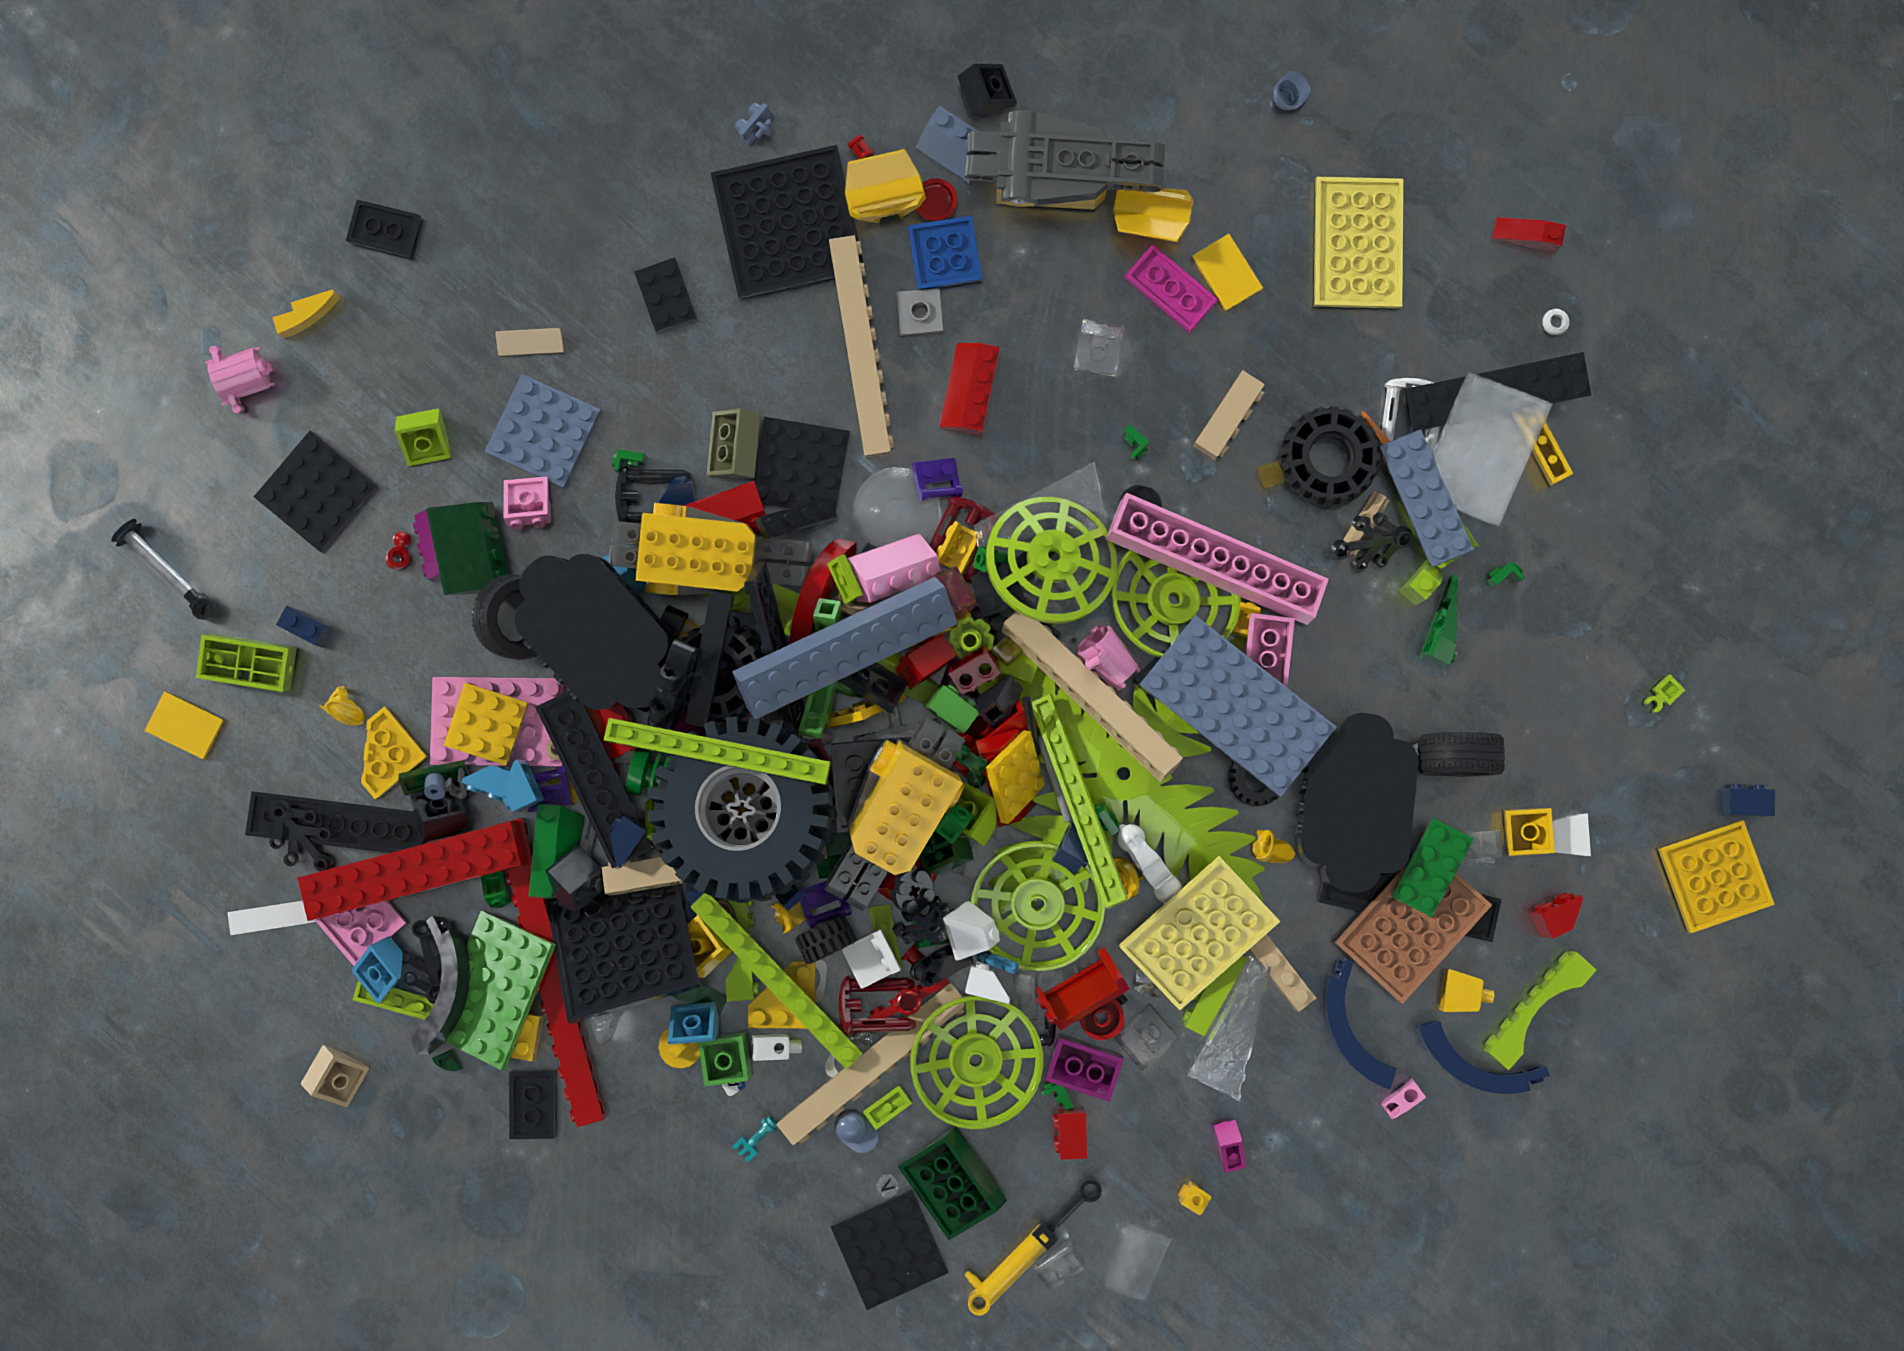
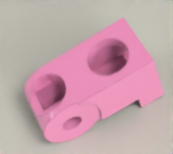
M1411 1077L1402 1087L1386 1097L1381 1102V1106L1391 1119H1395L1417 1105L1426 1096Z

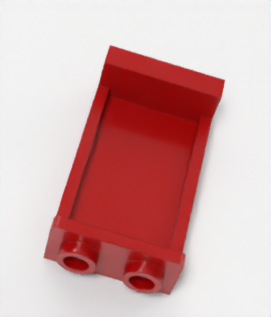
M1105 947L1097 951L1101 960L1045 993L1042 992L1040 987L1036 989L1039 994L1036 1000L1042 1010L1047 1008L1048 1012L1045 1015L1051 1025L1056 1024L1060 1031L1130 990Z

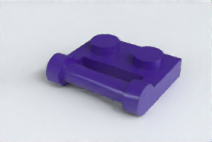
M955 458L914 462L912 464L919 501H927L928 498L950 495L954 497L962 496L963 489L959 482ZM950 482L951 487L928 490L925 488V484Z
M559 766V769L533 774L536 782L559 777L561 780L560 784L540 788L545 801L539 804L558 806L573 804L569 778L563 766ZM538 804L528 808V813L536 812Z
M826 881L801 890L805 896L799 902L809 929L839 915L848 916L852 914L849 904L845 902V896L843 899H840L823 890ZM837 900L839 901L840 907L815 916L812 915V909Z

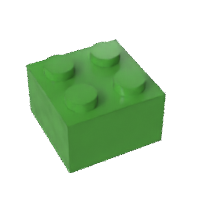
M947 684L938 685L923 707L957 733L964 734L978 716L976 704L968 698H960L958 696L960 692L953 686Z
M747 1031L719 1035L714 1041L698 1042L704 1086L749 1081L753 1076Z

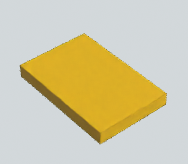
M1227 234L1191 257L1214 295L1219 299L1218 301L1225 312L1263 289L1230 234Z
M164 691L144 731L201 759H206L225 720Z

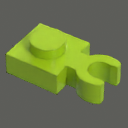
M1669 674L1652 689L1656 695L1646 698L1644 704L1647 705L1654 701L1656 707L1651 712L1657 713L1662 709L1663 702L1667 706L1671 705L1685 689Z

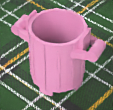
M211 346L209 348L213 359L205 361V364L208 363L211 383L218 397L223 401L221 405L231 404L234 413H242L244 411L240 398L275 385L274 382H270L269 374L273 371L270 361L266 362L258 352V350H261V347H253L227 357L223 356L221 347Z
M1099 624L1091 629V634L1079 644L1076 654L1083 660L1088 670H1093L1099 675L1100 680L1106 686L1115 687L1119 691L1126 687L1124 681L1135 670L1137 673L1141 671V666L1111 626Z

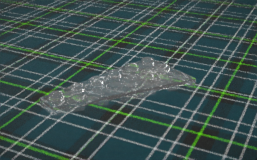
M1095 461L975 524L974 530L977 546H987L993 527L1008 509L1027 499L1037 497H1057L1077 503L1089 510L1106 526ZM1039 502L1025 507L1034 516L1045 512L1059 513L1060 504ZM1069 507L1067 516L1079 521L1087 529L1098 528L1086 515ZM1017 511L1004 522L997 538L1010 539L1015 529L1024 521ZM1043 519L1037 522L1044 531L1055 530L1058 519ZM1066 522L1065 533L1080 531L1072 524ZM1027 526L1021 532L1017 541L1032 539L1036 534L1030 526Z
M1249 956L1184 1072L1187 1076L1238 1101L1241 1098V1084L1245 1081V1067L1247 1061L1250 1060L1257 1026H1255L1257 1016L1261 1013L1262 1007L1260 1003L1262 994L1266 991L1271 970L1268 964L1252 956Z

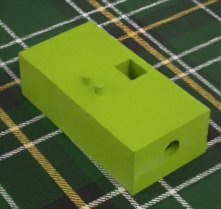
M214 633L201 634L196 678L279 692L288 691L292 687L297 647ZM243 670L250 671L249 679L242 678Z

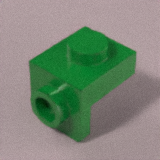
M1510 561L1502 567L1496 566L1489 573L1491 577L1486 582L1493 588L1508 575L1517 583L1522 581L1525 576L1522 574L1523 570L1521 567Z

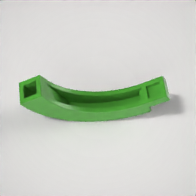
M818 599L813 615L815 633L842 620L841 601ZM837 681L808 695L798 730L799 735L821 739L824 727L828 725Z

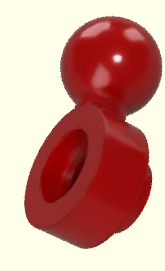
M399 531L394 535L393 542L396 547L391 548L385 556L386 564L393 570H401L409 562V554L404 548L410 545L411 537L405 531ZM393 557H397L399 562H395Z

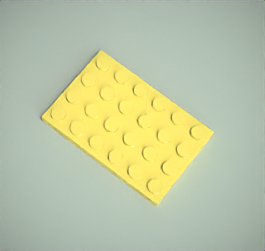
M1316 177L1314 307L1401 309L1403 285V179Z
M1218 856L1119 946L1166 997L1181 1010L1272 930L1280 920L1234 870Z

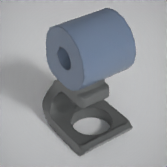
M463 768L458 770L459 786L453 784L452 778H448L445 781L441 774H429L425 779L424 794L429 799H442L445 793L449 791L451 796L463 799L467 795V785L461 783L462 779L466 777L465 770Z

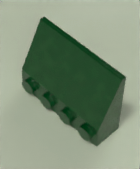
M472 502L426 509L444 595L478 594L488 582L497 579V577L508 575L493 502Z
M956 1126L898 1166L948 1240L953 1239L996 1213L1007 1201V1198Z

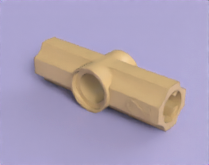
M1373 491L1358 516L1366 519L1369 522V526L1374 529L1376 524L1373 522V516L1378 512L1383 513L1390 500L1383 494ZM1351 526L1343 540L1346 542L1366 539L1368 535ZM1359 550L1351 551L1350 555L1355 557Z

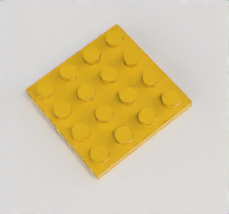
M1744 820L1658 849L1688 933H1694L1775 905Z

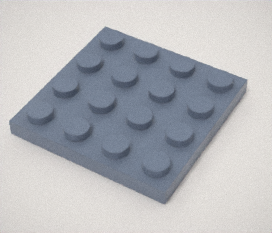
M521 374L484 452L535 476H547L549 482L565 489L602 410Z

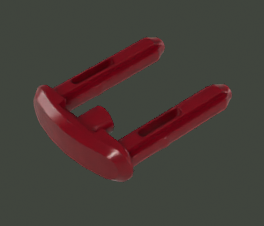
M951 497L947 499L949 505L929 546L935 553L937 552L939 546L943 545L946 539L947 529L953 525L961 509L969 511L965 522L977 527L981 518L988 521L982 538L964 572V580L971 582L970 577L977 575L979 572L978 569L973 567L978 547H982L987 535L991 533L999 517L990 509L977 502L961 497ZM949 515H952L944 531V534L940 536L939 534L946 522L947 517Z
M846 976L842 980L839 991V1017L843 1032L850 1036L852 1033L900 1032L914 1029L916 1021L910 1018L852 1019L850 1012H861V999H850V993L901 991L902 989L913 988L915 982L907 977L882 978L865 988H860L856 979Z

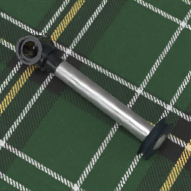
M136 519L129 520L114 533L111 541L116 542L117 547L128 543L190 603L189 608L192 610L194 617L212 621L219 616L220 607L218 603L209 599L204 593L199 594L137 534L142 524H136ZM205 604H208L210 610L208 614L204 615L202 608Z

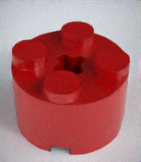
M1116 999L1079 1019L1084 1032L1091 1038L1101 1041L1118 1035L1125 1021L1124 1011ZM1104 1011L1107 1019L1098 1022L1096 1014H1101Z

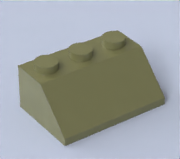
M741 408L713 412L706 476L730 479L754 478L760 413Z

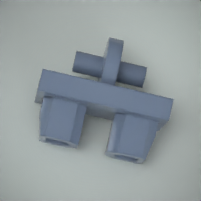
M753 103L748 110L751 116L750 119L745 121L742 118L735 124V128L743 140L750 146L763 134L767 137L772 134L769 127L772 125V120L775 116L765 103H762V105Z

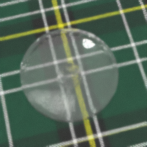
M895 467L876 472L862 484L855 497L853 515L857 530L864 541L878 548L915 534H920L928 543L939 525L941 509L938 497L928 498L927 501H919L913 470ZM925 484L927 490L934 489L932 484Z

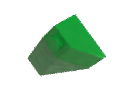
M1456 574L1449 576L1420 655L1421 659L1443 667L1449 666L1450 663L1453 664L1457 656L1455 648L1457 645L1458 575Z
M538 804L529 897L552 899L554 891L545 870L579 844L582 837L584 815L558 805Z

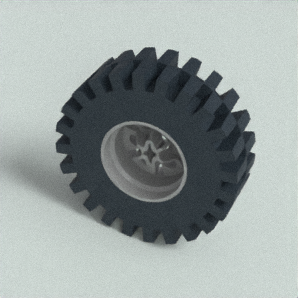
M728 717L724 724H718L715 721L704 724L705 731L700 734L693 731L688 733L818 759L817 755L797 736L786 731L778 724L773 722L772 724H767L759 718L749 717V721H742L738 717ZM667 754L672 758L667 767L659 765L656 770L655 776L661 780L658 788L651 787L649 792V799L655 802L654 810L648 811V822L655 825L656 833L651 834L654 845L662 849L663 854L660 857L663 862L676 871L675 875L680 880L690 884L697 891L721 900H731L738 903H749L752 900L768 901L771 900V896L777 893L784 895L792 891L791 886L797 881H806L811 876L808 871L814 864L820 865L825 858L822 851L826 843H832L834 833L830 829L832 821L837 820V810L833 807L832 800L836 796L834 788L829 784L828 779L826 785L672 754ZM738 777L740 790L734 789L730 781L731 779ZM766 782L770 788L760 795L761 789ZM749 785H754L755 792L747 796L746 788ZM732 792L734 800L726 804L725 796ZM771 799V808L764 810L762 807L764 800ZM711 802L721 804L723 810H710ZM744 805V807L752 812H743L741 815L740 812L736 811V808H743ZM777 813L775 820L766 818L767 814ZM728 814L730 822L726 826H722L720 820L722 816ZM767 821V830L760 832L758 830L759 823ZM731 829L732 831L727 840L723 841L720 836ZM746 829V838L739 840L737 837L738 831ZM755 831L759 840L753 843L752 832Z

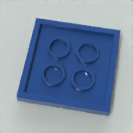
M972 216L908 225L918 290L982 281Z

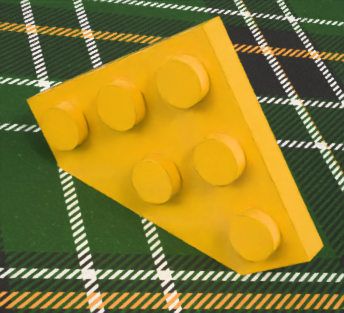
M904 692L898 703L907 700ZM863 700L852 704L853 708L847 707L837 711L838 713L831 711L828 725H825L824 729L864 720L884 709L870 700L867 703Z
M385 706L367 720L366 728L367 740L364 748V770L361 783L375 800H378L399 782V773L412 771L428 758L425 752Z
M793 961L784 971L815 1003L816 962L806 964L805 961ZM768 987L748 1005V1028L807 1029Z

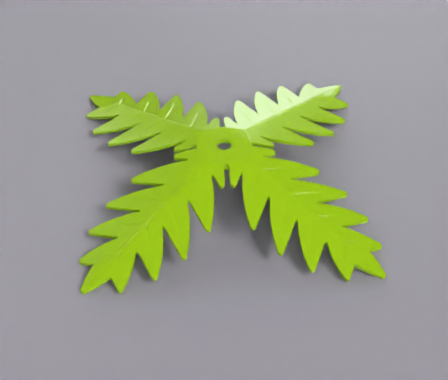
M1237 636L1229 642L1243 652L1247 638ZM1040 668L1037 670L1032 685L1015 679L1023 687V692L1020 695L1021 700L1025 696L1031 697L1032 702L1048 694L1053 696L1077 762L1086 761V763L1079 766L1081 773H1096V778H1083L1093 805L1099 804L1100 806L1106 803L1118 823L1123 822V801L1128 802L1127 811L1130 823L1134 821L1138 810H1140L1139 827L1144 831L1146 844L1153 851L1156 850L1164 832V864L1174 877L1178 878L1187 854H1189L1190 881L1220 856L1264 903L1262 894L1252 877L1265 870L1264 866L1245 858L1230 856L1231 853L1253 842L1255 836L1233 831L1208 832L1210 829L1238 815V810L1224 807L1185 809V807L1213 793L1214 789L1212 787L1189 784L1160 786L1171 780L1173 776L1170 774L1160 783L1123 747H1120L1119 743L1110 734L1107 738V732L1088 713L1084 711L1083 716H1081V707L1060 688L1058 694L1055 695V682ZM999 674L997 678L1000 681L1003 678H1005L1006 675ZM1135 684L1132 710L1138 716L1144 717L1154 731L1160 732L1170 746L1177 748L1181 757L1196 756L1211 751V747L1181 735L1180 733L1197 734L1199 732L1155 698L1156 712L1145 692ZM1039 726L1037 728L1038 737L1042 736ZM1041 753L1037 756L1038 761L1045 763ZM1126 767L1129 769L1130 777L1127 780H1120L1118 778L1117 771L1119 768ZM1055 792L1033 798V802L1061 812ZM1042 815L1022 818L1020 822L1009 825L1043 839L1040 842H1050L1059 845L1067 827L1072 821L1065 823L1063 815ZM1103 830L1112 853L1113 836L1108 830ZM1018 842L998 848L995 850V854H998L999 852L1011 846L1021 844L1024 842ZM1024 848L1008 855L1016 863L1028 859H1043L1045 848ZM1041 865L1027 866L1020 870L1026 878L1039 876ZM1081 866L1077 873H1072L1073 875H1076L1084 871L1085 869ZM1050 867L1048 879L1054 881L1057 885L1066 880V876L1063 873ZM1003 873L989 880L988 884L994 887ZM1013 874L1002 885V891L1014 892L1019 882ZM1089 879L1080 883L1083 892L1087 891ZM1038 898L1032 901V905L1034 907L1036 906ZM998 900L1001 916L1012 910L1011 901Z

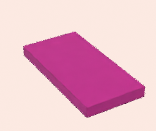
M1154 244L1148 248L1124 276L1127 281L1189 333L1219 300Z

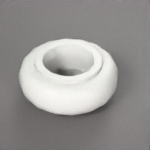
M1552 309L1544 315L1542 325L1548 334L1558 336L1567 331L1570 320L1564 311ZM1551 317H1558L1561 320V327H1553L1550 322Z

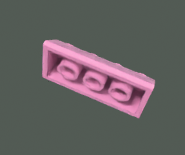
M915 534L847 558L863 594L856 599V602L871 603L912 588L933 577H942L937 554L920 534Z
M1250 613L1246 656L1284 686L1288 687L1295 618Z

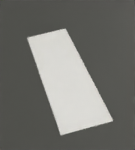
M303 901L227 912L230 935L316 922L315 920L307 921Z

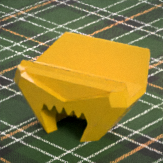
M905 149L847 163L845 196L850 216L858 220L880 223L882 217L899 214L900 218L918 208L926 199L921 176Z
M1162 189L1159 192L1116 190L1113 212L1118 232L1178 242L1190 224L1194 200L1187 190Z

